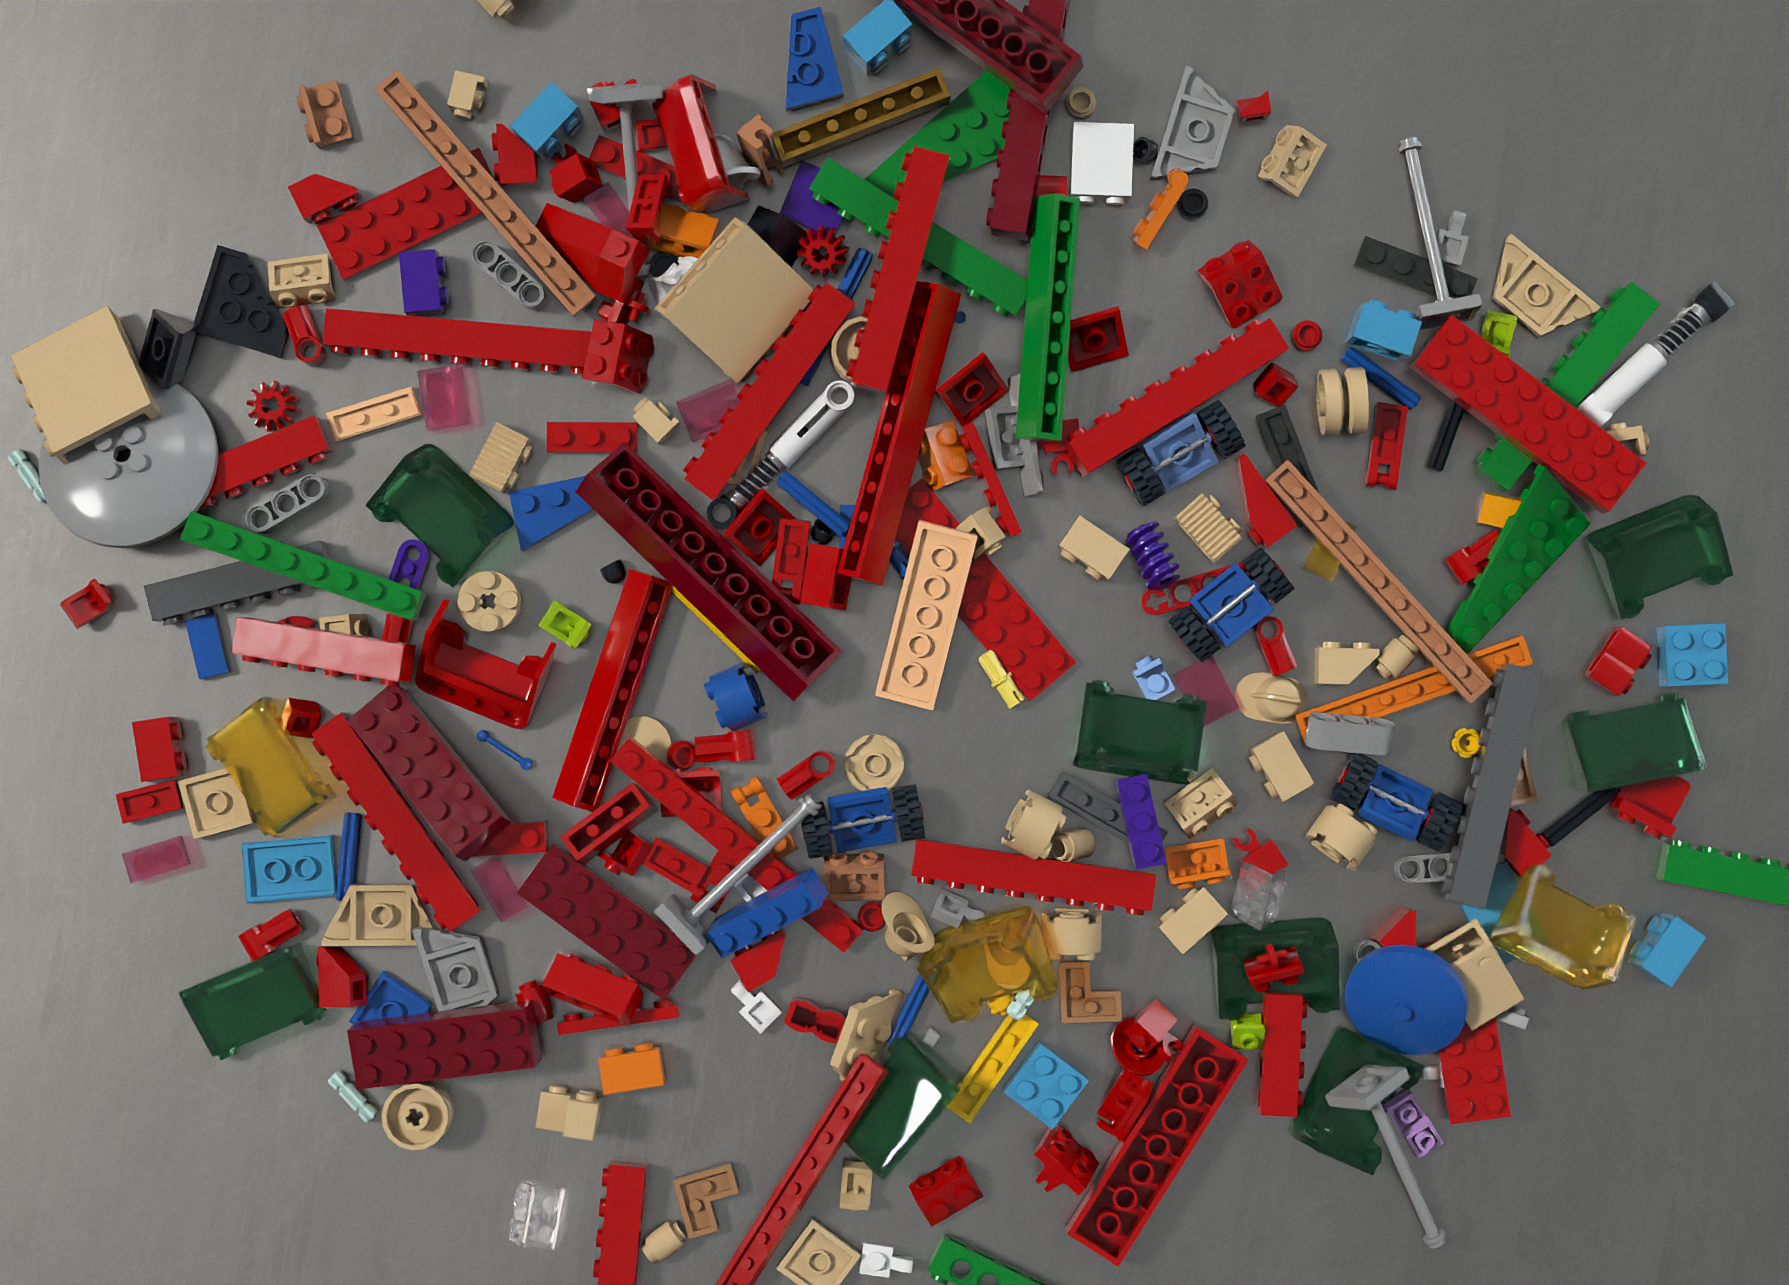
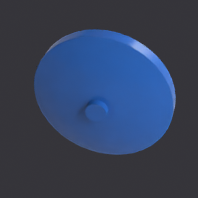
M1392 945L1376 949L1366 954L1356 963L1346 984L1345 1006L1354 1026L1365 1038L1375 1045L1394 1053L1422 1055L1446 1047L1459 1035L1468 1012V994L1459 974L1443 958L1419 947Z

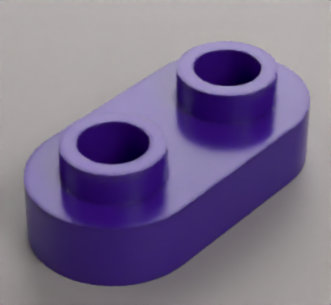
M410 539L402 543L388 580L400 584L401 579L408 578L410 581L409 587L418 590L430 557L428 547L416 539ZM417 549L420 556L417 560L413 561L409 555L412 550Z

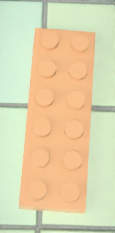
M919 520L875 696L934 710L978 538L977 534Z

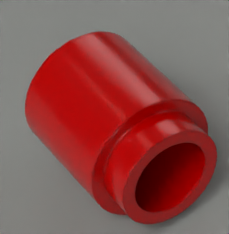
M534 979L518 986L520 992L515 994L517 1001L533 1000L537 1025L554 1018L552 1010H554L553 1005L542 983L537 984Z

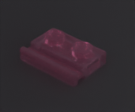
M456 364L454 366L417 371L426 430L433 431L470 425L471 420L462 365Z
M732 379L676 401L693 443L706 438L710 432L718 433L723 426L718 422L728 407L734 410L740 402L736 397L738 394Z
M1213 655L1203 663L1198 661L1172 674L1199 728L1239 709Z

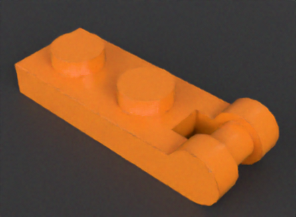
M1173 168L1168 172L1167 180L1169 183L1162 194L1158 192L1149 205V208L1152 209L1146 220L1141 218L1134 228L1133 234L1136 236L1133 240L1146 250L1189 182L1187 174L1179 168Z
M755 776L749 780V784L742 788L737 786L730 791L759 842L762 843L783 823V820L760 780ZM756 793L760 802L750 807L746 799ZM789 833L771 852L779 859H782L799 848Z

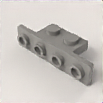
M1020 374L1008 378L1011 407L990 408L985 410L994 470L1020 467L1024 496H1032L1043 492L1044 477L1040 471L1038 458L1040 448L1038 442L1015 439Z

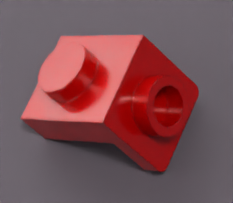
M94 578L89 581L85 588L61 601L60 606L74 626L79 629L107 612L112 603L110 600L112 597L104 584L99 585Z
M629 831L622 837L612 856L601 850L597 856L606 861L604 867L617 875H620L623 871L634 876L651 845Z

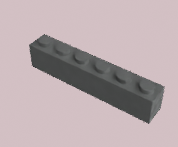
M319 540L296 546V548L329 559L326 544L323 541ZM238 561L145 585L144 590L152 621H162L163 626L181 622L180 617L191 614L192 618L209 615V609L220 606L221 611L239 607L238 602L250 599L251 603L261 602L268 599L267 594L279 591L280 596L298 592L297 586L305 585L306 583L243 561Z

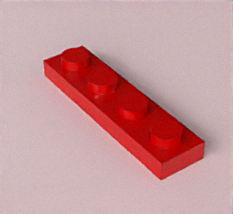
M598 135L589 159L594 160L597 168L626 180L623 144ZM636 150L638 175L666 174L667 180L673 186L671 195H668L665 191L664 196L682 203L678 192L681 185L675 166Z
M971 422L962 426L963 434L959 435L965 452L971 450L975 462L971 463L977 479L983 478L988 489L983 492L989 506H996L1000 516L995 518L999 528L1004 534L1008 533L1010 539L1022 533L1021 528L974 423Z
M671 999L658 1000L653 1002L654 1007L642 1008L640 1003L629 1025L679 1018L681 1015L679 1003L672 1004ZM581 1012L563 1015L564 1020L557 1023L558 1035L625 1026L595 1013L594 1016L582 1017Z

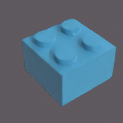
M884 0L843 35V47L866 75L872 70L877 73L888 64L887 58L896 51L899 54L912 43L910 38L912 37L913 24L893 0Z
M551 82L510 127L515 135L544 161L547 157L551 159L555 152H559L562 148L560 143L567 135L572 137L583 125L581 120L584 117L579 107Z
M1370 300L1369 303L1364 302L1355 311L1345 344L1402 363L1411 356L1422 321L1416 320V315L1409 311L1399 310L1398 313L1386 309L1387 304L1380 301Z
M1725 623L1656 627L1659 687L1728 684Z
M1662 913L1660 916L1656 915L1650 921L1646 928L1649 932L1643 941L1638 940L1629 952L1631 958L1628 963L1655 982L1672 987L1706 937L1677 916Z
M1038 1041L1004 1086L1003 1092L1053 1129L1088 1083L1089 1079L1042 1042Z

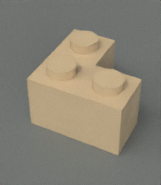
M549 1085V1089L544 1088L541 1091L535 1128L563 1132L562 1136L593 1141L599 1131L604 1097H597V1092L593 1090L579 1089L578 1093L567 1092V1087Z

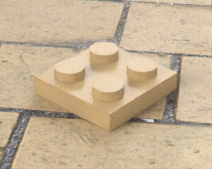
M239 765L178 781L194 839L254 823Z
M812 1218L776 1269L797 1285H840L861 1257V1254Z

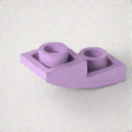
M1409 1088L1383 1104L1418 1159L1443 1144L1433 1124L1425 1115Z

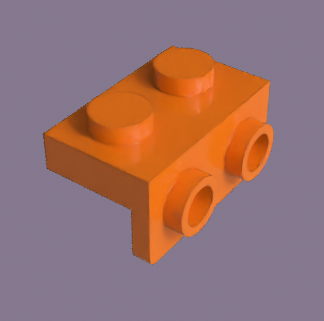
M950 420L925 428L917 458L923 471L924 481L928 484L929 488L932 491H936L944 486L973 477L972 468L960 441L954 421Z
M1224 838L1163 848L1169 884H1177V889L1194 887L1195 881L1203 879L1207 880V884L1224 882V876L1231 875Z

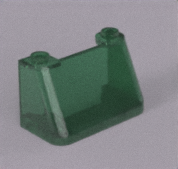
M429 443L406 454L365 505L372 511L373 516L377 520L389 523L399 520L440 559L436 564L438 577L452 588L460 584L514 525L511 515L440 448Z
M1685 495L1598 529L1587 537L1591 553L1615 613L1621 620L1638 616L1645 607L1643 598L1697 577L1703 583L1716 585L1734 575L1718 513L1697 495Z
M1093 680L1092 683L1086 682L1072 764L1075 767L1130 777L1147 774L1149 780L1174 784H1190L1198 772L1207 701L1200 700L1198 696L1191 694L1182 695L1174 703L1115 694V689L1110 687V683L1106 681Z
M1676 692L1660 695L1661 701L1654 704L1590 715L1589 710L1571 713L1572 719L1564 720L1577 790L1592 792L1707 769L1705 756L1686 698H1679V694Z
M1303 918L1217 926L1211 931L1216 1004L1219 1019L1237 1020L1247 1013V1004L1263 1002V992L1258 993L1255 991L1254 986L1251 987L1242 960L1266 954L1265 945L1272 943L1275 951L1295 947L1299 960L1303 965L1304 973L1299 974L1298 983L1283 984L1281 979L1270 982L1271 987L1267 991L1300 992L1303 995V1000H1307L1308 1006L1318 1013L1340 1010L1339 945L1332 923L1324 918Z
M300 943L179 992L181 1000L211 1056L218 1055L220 1060L237 1054L236 1047L297 1022L303 1021L305 1026L321 1019L319 1013L327 1010V1008H319L318 986Z
M1340 1028L1332 1036L1303 1098L1302 1109H1298L1297 1117L1293 1119L1291 1133L1295 1139L1317 1152L1373 1176L1382 1161L1381 1146L1373 1141L1379 1127L1371 1109L1361 1110L1329 1106L1325 1095L1366 1064L1406 1068L1410 1079L1399 1087L1409 1089L1418 1083L1425 1065L1347 1028ZM1397 1089L1380 1101L1385 1113L1387 1110L1383 1104L1394 1097Z
M907 1033L903 1039L897 1036L887 1048L890 1055L882 1066L889 1072L844 1141L881 1180H884L951 1103L960 1091L964 1080L910 1033Z

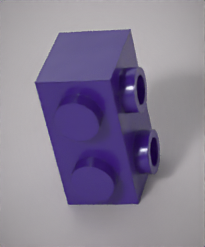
M435 249L399 252L404 313L409 316L444 313V305L449 303L447 287H442L441 275L446 274L444 257H439V253Z

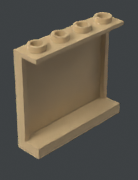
M734 218L654 309L669 320L721 368L725 375L739 383L741 379L746 378L751 373L755 363L762 356L769 353L777 338L790 329L792 326L790 321L798 310L804 311L809 307L812 302L807 298L814 289L747 224Z
M108 305L11 355L15 364L12 372L20 384L23 383L26 391L22 392V395L28 406L34 408L36 413L33 416V421L41 433L44 432L47 440L43 441V444L51 457L56 456L63 464L68 463L65 453L143 413L151 420L162 415L120 319Z

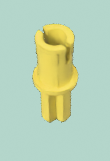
M992 650L979 657V663L993 682L990 684L991 687L995 686L1009 709L1025 699L1011 679L1012 673L1005 672L1001 662Z

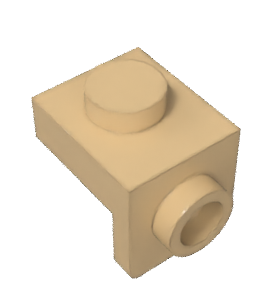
M1626 422L1607 426L1608 431L1605 432L1620 443L1631 441L1633 453L1638 457L1646 455V450L1649 449V438L1647 432H1643L1642 425L1626 428Z
M843 1161L840 1208L852 1211L870 1209L873 1163Z

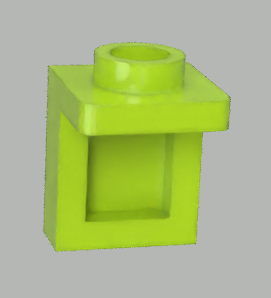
M1487 310L1480 333L1483 339L1508 358L1511 354L1510 344L1516 327L1517 316Z
M554 600L538 626L573 649H576L578 645H581L587 639L591 623Z
M1231 1013L1232 1049H1263L1265 1026L1262 1024L1261 1013Z

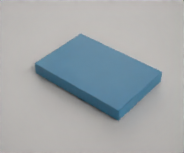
M333 835L241 843L246 904L336 896L337 873Z
M1507 861L1495 866L1485 909H1477L1460 904L1468 922L1477 919L1504 965L1548 943Z

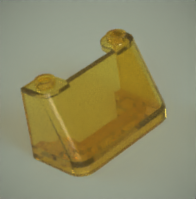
M261 697L207 737L209 744L205 747L215 761L220 760L259 818L256 824L265 836L270 834L275 838L335 799L337 795L329 784L325 785L322 780L317 781L321 778L320 774L314 771L284 726L282 717H274L279 709L272 698Z
M1535 864L1528 867L1492 929L1489 938L1491 943L1563 982L1580 989H1593L1616 983L1636 917L1625 912V908L1617 904H1608L1607 906L1597 908L1555 886L1556 876L1545 865Z
M1022 906L964 922L959 925L958 929L953 926L941 929L933 935L935 938L934 946L930 951L923 953L916 968L951 1023L974 1019L979 1014V1009L984 1001L1029 990L1033 1000H1049L1055 996L1059 984L1039 920L1031 906Z

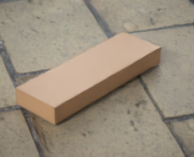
M411 386L327 412L326 415L334 441L337 443L420 417L422 413L414 387Z

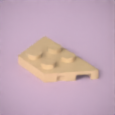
M1510 234L1506 238L1492 299L1511 315L1517 316V320L1534 334L1540 337L1600 309L1597 303L1514 235Z
M350 884L321 940V946H417L412 929L417 926L431 929L433 927L411 884Z
M891 989L888 996L883 998L874 996L865 1003L860 1002L850 1007L830 1062L833 1070L840 1075L842 1082L861 1053L868 1054L881 1064V1057L887 1040L891 1036L892 1027L904 996L903 992Z

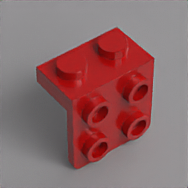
M1249 240L1233 245L1230 251L1220 257L1208 260L1203 267L1197 270L1201 280L1212 289L1228 324L1233 328L1239 327L1282 300L1280 289L1262 251Z
M594 319L582 379L615 385L630 392L641 394L647 382L648 363L654 350L653 336L627 324Z
M1639 757L1635 760L1619 790L1618 796L1615 797L1610 808L1618 812L1617 818L1630 825H1634L1637 822L1645 827L1643 832L1658 840L1661 837L1672 838L1677 828L1672 825V822L1691 785L1685 779L1644 757Z

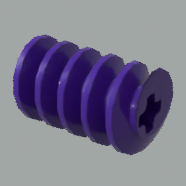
M1157 521L1135 528L1128 533V539L1126 540L1127 547L1132 549V557L1138 559L1136 561L1137 568L1143 569L1141 572L1142 578L1148 580L1146 583L1147 588L1154 591L1167 587L1180 579V575H1174V572L1180 567L1179 564L1169 565L1168 563L1174 558V554L1163 553L1169 547V543H1158L1164 537V533L1153 532L1159 527Z

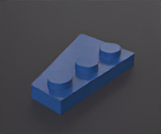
M821 7L791 14L786 111L844 96Z
M585 476L509 492L521 551L526 550L541 539L550 536L560 528L593 511L575 492Z

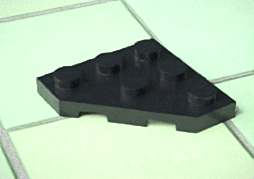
M217 245L194 323L198 324L196 333L280 358L288 329L252 260L246 253Z

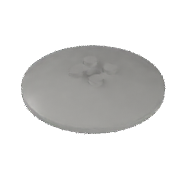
M144 374L162 415L151 420L143 413L65 453L68 460L66 464H63L56 456L51 457L44 444H42L39 458V477L42 492L53 514L71 532L88 542L106 547L131 548L143 546L167 537L187 522L190 511L197 512L209 494L217 470V438L205 409L194 396L180 385L176 384L170 389H163L149 374ZM123 449H130L131 455L129 459L125 462H118V453Z

